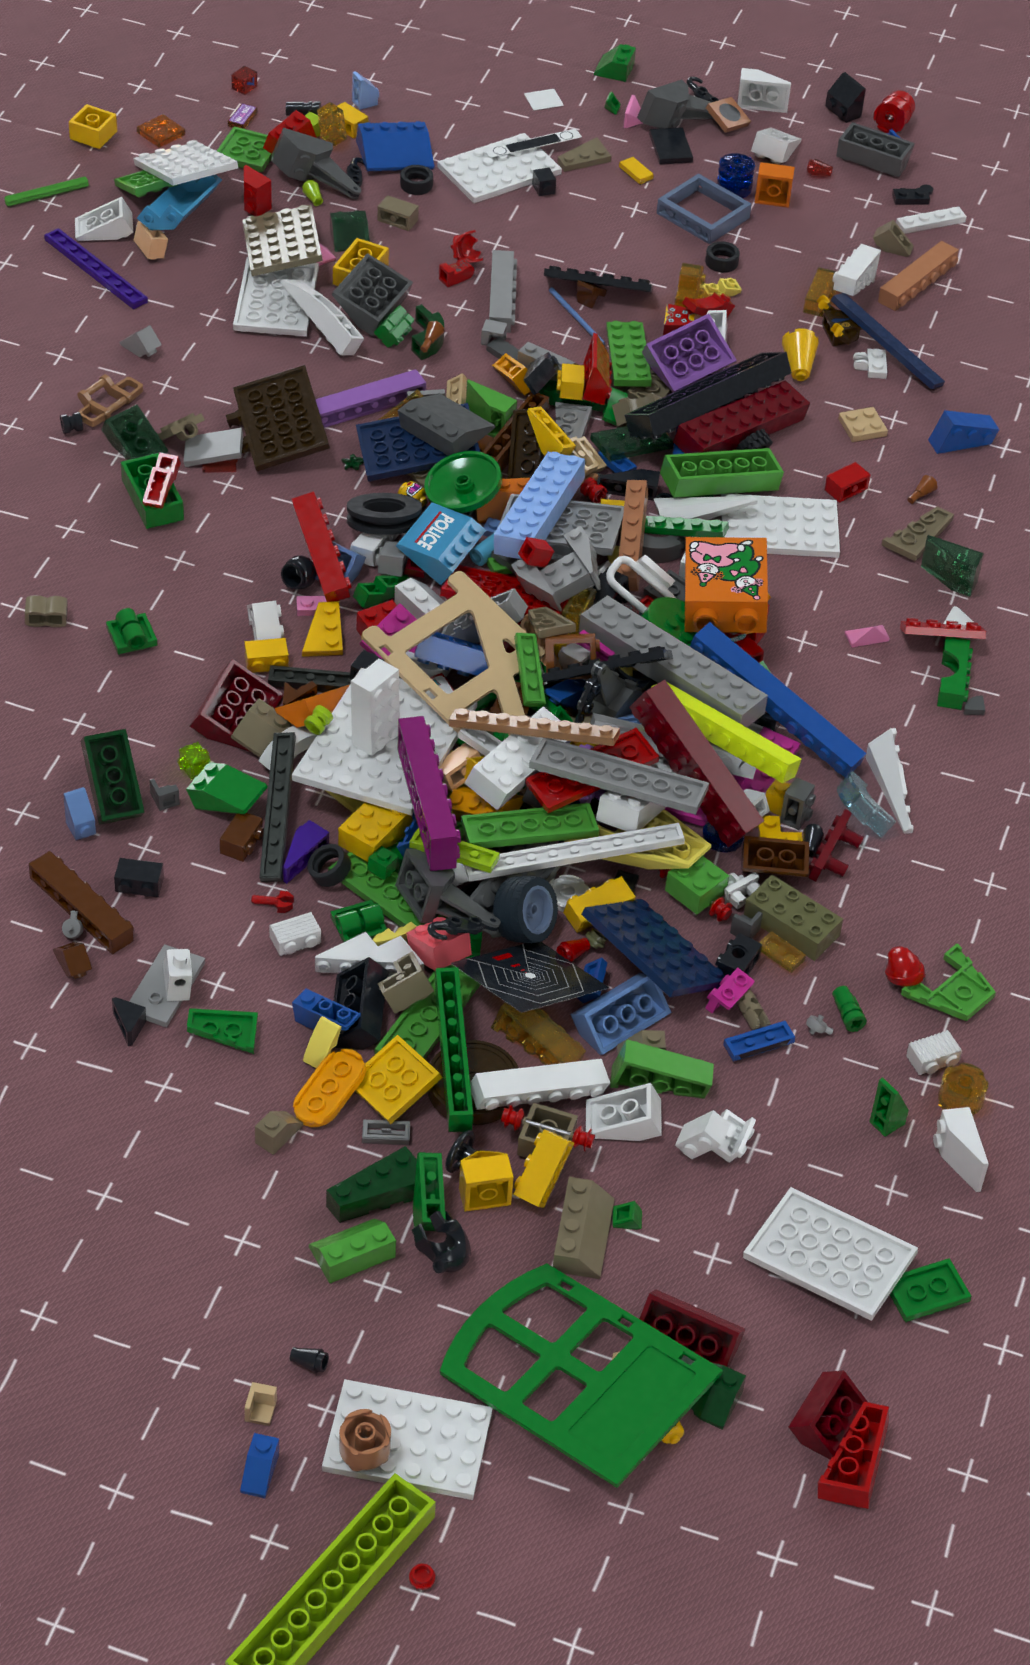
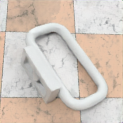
M646 555L637 561L628 556H620L614 560L607 570L606 579L611 588L642 614L647 607L614 578L615 572L622 564L628 565L664 597L676 598L668 590L675 580Z

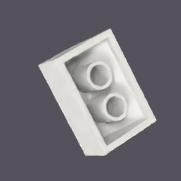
M413 578L395 585L394 602L396 605L401 603L416 619H419L445 602L430 587Z

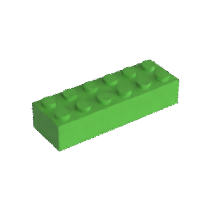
M770 448L665 455L660 474L674 498L779 490L784 471Z

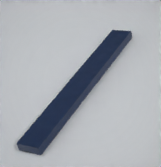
M841 293L832 297V303L931 390L944 385L945 381L847 294Z

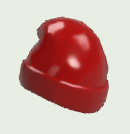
M901 946L893 947L889 950L888 964L885 970V975L889 982L899 986H915L923 981L926 975L925 967L920 962L919 957L908 948Z

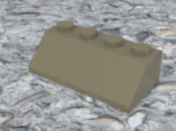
M569 1177L554 1252L553 1267L565 1274L600 1279L614 1198L593 1180Z

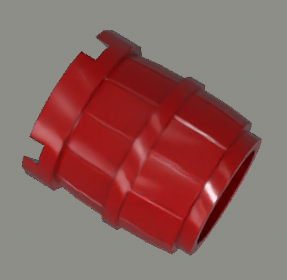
M899 90L885 97L882 103L876 107L873 115L874 121L876 120L878 124V129L884 133H889L891 129L894 132L901 131L915 111L914 99L909 93Z

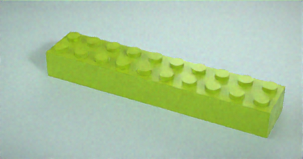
M394 1473L225 1661V1665H306L435 1518L436 1501Z

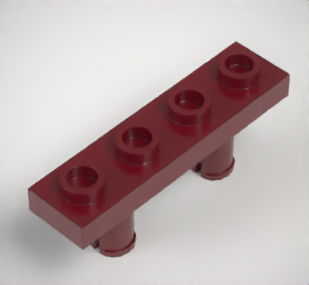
M844 809L841 816L836 815L831 825L834 827V830L829 829L824 838L827 843H821L816 853L819 855L818 859L814 857L809 865V869L812 870L808 877L809 879L816 882L823 869H828L841 877L844 876L849 865L832 857L831 853L837 842L841 840L857 849L859 848L864 836L853 832L846 826L852 812Z

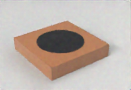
M732 97L708 103L706 106L707 111L725 133L747 127L751 123V120Z

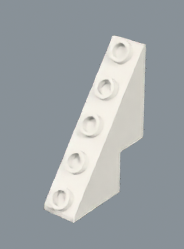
M364 932L316 955L315 971L320 973H341L370 957L387 969V977H390L397 973L393 962L413 950L402 936L377 946L371 937ZM413 951L414 955L416 956L417 960L419 961L420 965L422 966V968H423V970H424V963H423V961H422V960L418 957V955Z

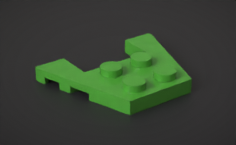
M955 944L944 954L943 960L958 970L934 991L919 983L915 986H905L902 988L901 995L967 1021L995 997L996 992L982 973L975 970L971 959L965 957L961 946Z

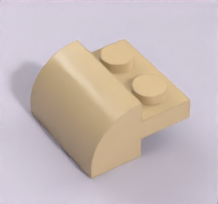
M585 436L570 438L576 445L571 455L585 459V478L591 473H597L606 468V463Z

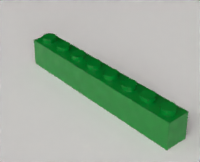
M436 968L435 994L448 1132L472 1131L473 1107L459 968Z

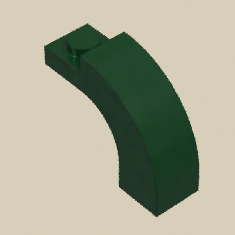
M421 304L416 306L415 321L424 331L412 336L411 351L420 360H424L436 354L444 342L443 333L430 345L427 352L421 351L420 348L425 341L428 322L438 321L444 327V320L439 312L432 314Z

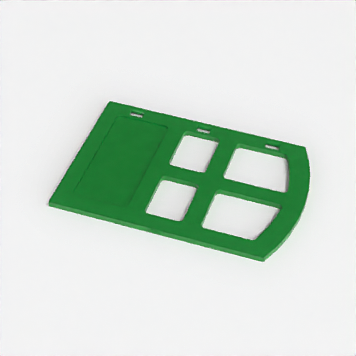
M547 1263L510 1281L484 1301L465 1321L454 1337L440 1368V1375L616 1488L622 1484L723 1374V1369ZM562 1282H565L573 1288L567 1291L560 1285ZM545 1286L554 1289L586 1309L556 1342H549L503 1312L521 1299ZM624 1318L631 1322L632 1325L628 1328L620 1323V1321ZM602 1322H608L633 1339L602 1371H596L571 1354ZM487 1328H494L540 1357L508 1391L500 1390L465 1367L471 1352ZM685 1355L694 1362L689 1365L681 1359ZM561 1370L585 1385L586 1388L554 1421H549L523 1403L554 1371Z

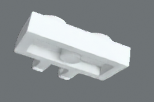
M867 349V354L865 352L854 354L853 360L856 370L868 371V378L886 379V350Z

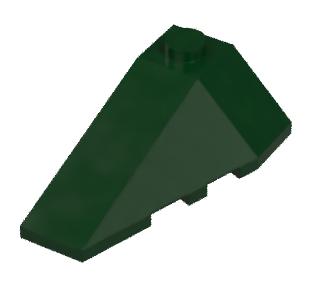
M683 1356L681 1359L689 1365L694 1362L687 1356ZM713 1363L723 1369V1374L691 1409L700 1420L723 1430L743 1393L746 1375L724 1365Z

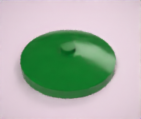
M463 451L449 455L436 463L426 476L424 488L430 503L438 504L459 513H466L486 505L496 496L502 485V473L499 464L490 455L478 451Z

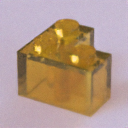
M682 264L674 305L686 307L682 304L685 297L692 299L703 298L705 289L702 288V285H705L706 274H703L704 266Z

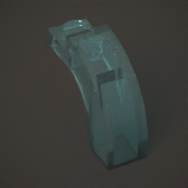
M851 771L837 786V793L849 811L864 826L867 825L882 838L896 823V820L872 799L866 789L868 784Z

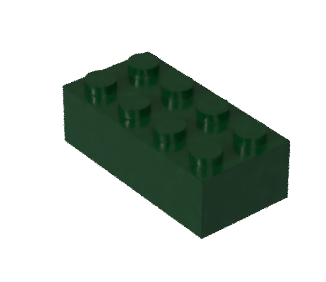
M126 729L84 736L80 742L99 825L141 817L145 811Z

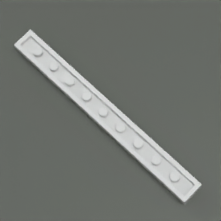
M674 823L501 853L500 859L491 873L466 865L464 867L470 882L682 845L685 838L680 824Z

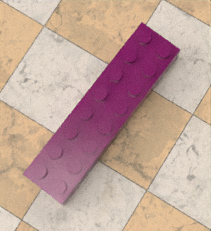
M424 716L399 718L397 750L429 870L437 871L456 868L457 859H460V849L457 843L461 842L459 829H455L456 817L455 814H451L452 803L451 799H447V785L442 783L444 779L442 768L438 769L439 756L438 753L434 754L435 742L434 739H430V725L426 724Z

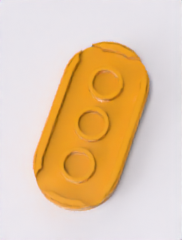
M341 1049V1052L335 1053L334 1051L322 1060L296 1095L293 1102L296 1118L303 1122V1125L308 1127L324 1126L338 1115L366 1074V1065L358 1052L351 1049Z

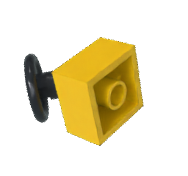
M471 1130L464 1131L453 1143L445 1162L446 1171L449 1173H454L460 1168L459 1192L464 1212L511 1205L514 1177L508 1154L474 1149V1132Z

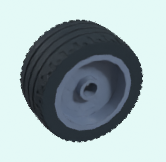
M515 876L506 879L499 886L494 900L493 914L501 921L498 931L503 938L518 943H536L550 936L557 920L558 901L553 887L546 879L536 876Z

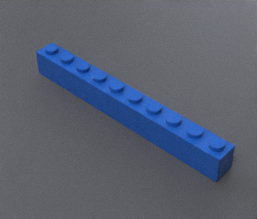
M711 622L694 635L690 645L691 648L767 694L765 711L774 720L783 725L789 733L802 741L806 747L814 751L820 759L833 767L837 773L847 778L861 765L867 754Z

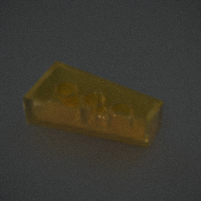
M505 1002L500 1007L491 1026V1029L498 1032L501 1030L507 1034L506 1039L510 1042L517 1041L523 1045V1051L529 1055L536 1054L539 1056L540 1062L544 1065L581 1061L586 1053L581 1043L569 1036L562 1026L557 1025L549 1018L545 1011L539 1008L521 1013Z

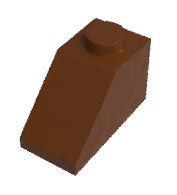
M72 942L53 949L66 976H73L74 979L86 976V971L92 969L84 943Z

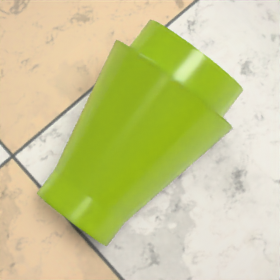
M313 180L306 181L302 186L303 193L315 206L321 205L323 199L318 183Z

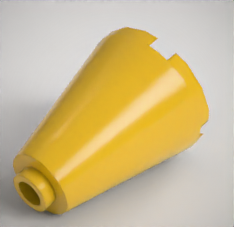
M798 328L790 334L788 331L782 337V347L784 352H787L792 372L791 376L797 381H804L809 378L818 348V336L816 337L815 333L811 330Z

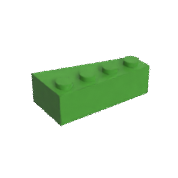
M626 1040L612 1065L610 1088H618V1085L633 1088L651 1083L657 1093L662 1094V1092L673 1091L674 1095L704 1099L712 1087L714 1064L658 1047L645 1045L637 1041Z

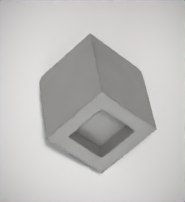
M486 319L481 333V345L487 346L491 337H500L505 340L507 337V323Z

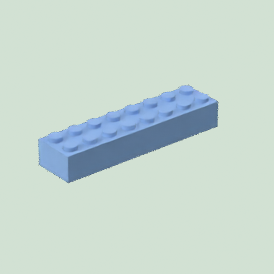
M547 452L495 531L494 554L521 559L518 552L526 537L546 540L585 479L584 458L559 454L558 452Z

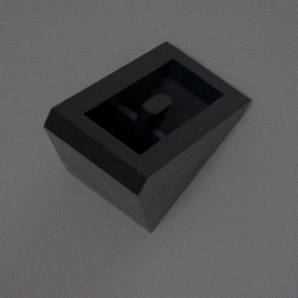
M117 997L112 998L113 1015L127 1045L131 1046L146 1023V1007Z

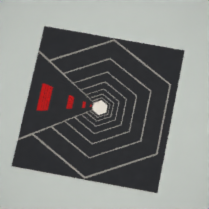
M542 942L525 943L451 963L521 1013L609 988Z

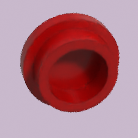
M417 1564L409 1573L410 1584L418 1590L429 1589L435 1582L434 1570L427 1564Z

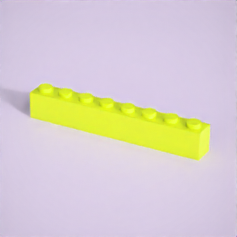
M668 683L708 741L781 783L795 778L802 760L801 758Z

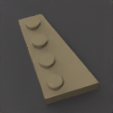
M937 506L922 515L917 522L912 521L907 525V528L902 531L900 529L897 530L890 538H884L882 546L916 561L953 521L954 514Z

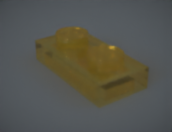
M772 931L760 941L763 944L761 952L791 973L805 961L806 954Z

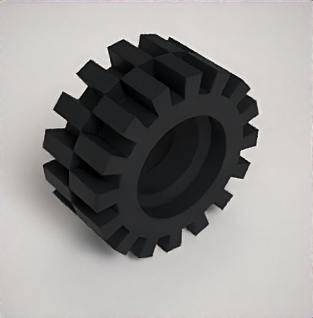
M761 429L747 436L745 440H742L737 445L736 450L769 448L773 441L766 431Z

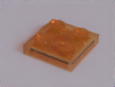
M162 114L137 126V133L160 148L184 136L185 129Z

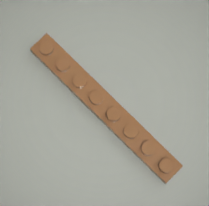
M465 708L455 709L449 718V727L614 746L620 736V728L610 725L598 726L591 725L590 723H572L568 720L555 721L548 718H530L526 715L513 716L507 713L496 714L488 713L487 711H470Z

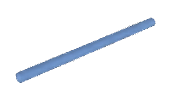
M553 287L549 289V292L593 336V333L596 332ZM599 336V338H600V340L602 341L603 345H605V342H604V341L602 340V338Z

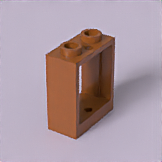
M595 633L562 634L545 637L546 673H548L547 669L555 667L554 644L590 643L591 660L596 659V652H600V639H596ZM586 675L570 679H592V676Z

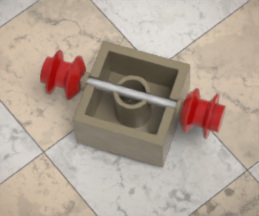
M537 1103L532 1104L527 1117H524L523 1108H520L517 1112L513 1110V1105H510L509 1109L505 1108L503 1111L501 1122H504V1128L511 1124L514 1126V1131L523 1126L518 1138L517 1155L527 1158L529 1154L533 1153L536 1147L534 1141L540 1132L542 1133L544 1129L574 1142V1149L581 1145L586 1152L587 1148H592L595 1135L592 1134V1129L584 1132L582 1126L577 1128V1115Z

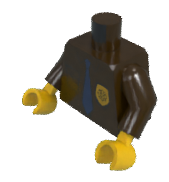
M821 295L817 302L819 303L818 307L821 310L824 309L822 327L832 346L849 345L857 341L860 330L863 329L842 310H837L831 304H828L830 302L825 295Z

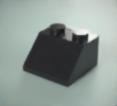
M843 72L828 90L825 106L845 123L858 119L862 116L866 88L846 72Z

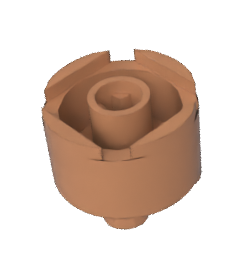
M359 1409L348 1414L339 1430V1452L344 1462L353 1471L371 1470L386 1463L391 1448V1426L387 1418L382 1414L372 1413L370 1409Z

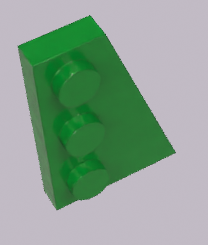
M189 1008L187 1032L254 1054L258 1012Z

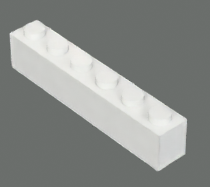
M602 1059L476 1073L470 1082V1087L477 1110H493L497 1107H510V1105L515 1107L519 1104L528 1103L532 1105L533 1103L543 1101L557 1102L568 1098L576 1100L584 1096L598 1097L604 1093L610 1084V1080Z

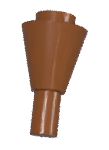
M428 322L425 341L420 348L421 351L427 352L430 345L445 332L440 322Z
M924 475L915 492L908 497V502L913 504L919 498L937 490L936 479L932 476Z

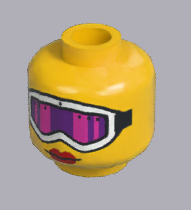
M414 481L403 483L398 490V494L407 495L420 501L422 507L427 502L425 488Z

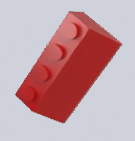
M593 333L583 362L584 389L582 399L604 405L606 398H610L612 388H610L612 379H610L612 362H609V353L597 333Z

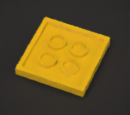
M396 1035L365 1063V1077L355 1092L391 1125L442 1079V1076L400 1036Z

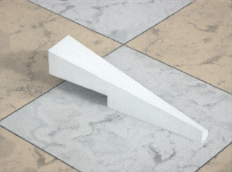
M756 496L654 499L659 516L689 519L700 518L703 520H709L758 503Z
M890 728L868 743L865 758L903 833H913V825H911L908 815L910 813V806H906L904 801L907 795L903 765L900 763L898 756L900 748L899 745L894 743L897 731L896 728Z

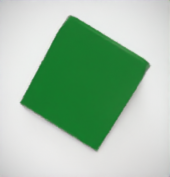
M635 1201L613 1206L612 1226L622 1229H641L642 1209Z

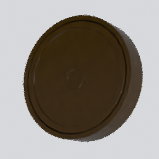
M466 1040L470 1082L476 1073L519 1068L514 1058L501 1047L485 1041ZM439 1051L432 1059L430 1065L441 1074L442 1079L429 1089L427 1093L434 1108L447 1118L441 1051ZM471 1093L473 1125L495 1122L502 1118L505 1108L509 1109V1107L503 1106L493 1110H477Z

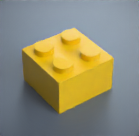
M88 104L69 121V136L71 140L98 149L117 132V116L115 113Z

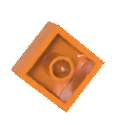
M760 162L754 203L789 208L795 167Z

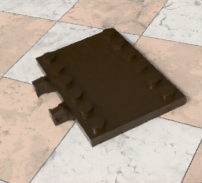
M305 365L233 387L239 409L234 413L226 415L227 423L230 428L235 425L244 426L246 436L243 438L242 453L251 451L256 471L330 449Z

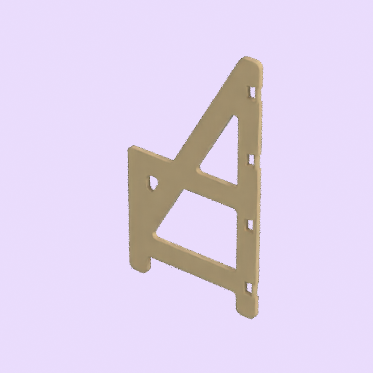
M457 571L448 578V585L457 593L455 596L394 635L387 636L377 626H371L363 631L362 640L374 652H377L384 659V662L399 669V676L448 725L449 718L455 709H467L492 692L497 695L502 713L513 716L525 715L514 681V676L519 674L514 636L516 633L526 632L464 572ZM470 613L474 619L488 669L452 693L447 694L406 652L459 617ZM503 641L508 642L515 651L507 653ZM538 644L539 658L541 659L544 657L545 650ZM385 647L391 654L387 656L381 648ZM429 690L435 698L432 700L425 692ZM452 727L457 733H459V731L462 729ZM527 785L519 791L521 796H524L528 788Z

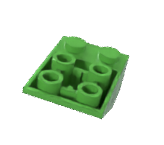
M467 380L466 403H468L471 412L495 425V428L487 434L495 437L512 417L513 410H517V400L474 381Z

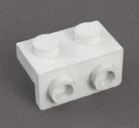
M726 1109L722 1112L721 1117L730 1126L722 1145L712 1151L730 1163L737 1157L741 1158L746 1152V1142L755 1131L753 1126L756 1120L751 1117L745 1122Z

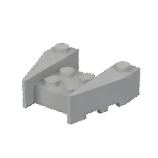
M582 526L564 535L571 553L539 571L536 566L527 565L522 558L511 564L525 592L535 595L540 601L544 600L559 612L562 611L560 603L588 587L595 585L597 590L601 589L598 577V564L596 562L597 554Z

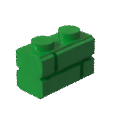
M399 305L383 320L374 331V334L382 340V343L387 348L393 344L397 346L404 339L402 335L406 336L413 329L411 325L414 322V318Z

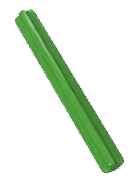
M84 176L4 197L7 206H13L88 187L89 183L88 179Z

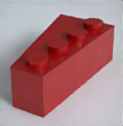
M863 1402L850 1425V1430L845 1438L843 1437L839 1444V1449L829 1461L824 1475H821L818 1481V1499L866 1509L869 1508L889 1424V1406Z

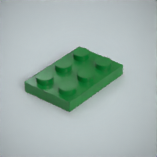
M950 1258L904 1272L890 1293L894 1304L905 1322L968 1303L972 1297Z

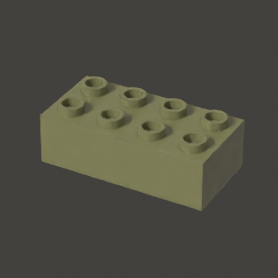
M773 875L746 899L745 916L752 919L758 911L763 913L762 929L813 961L841 933L843 918Z

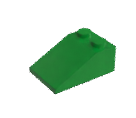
M209 762L200 774L193 779L186 790L195 809L246 814L268 786L266 783L227 764Z

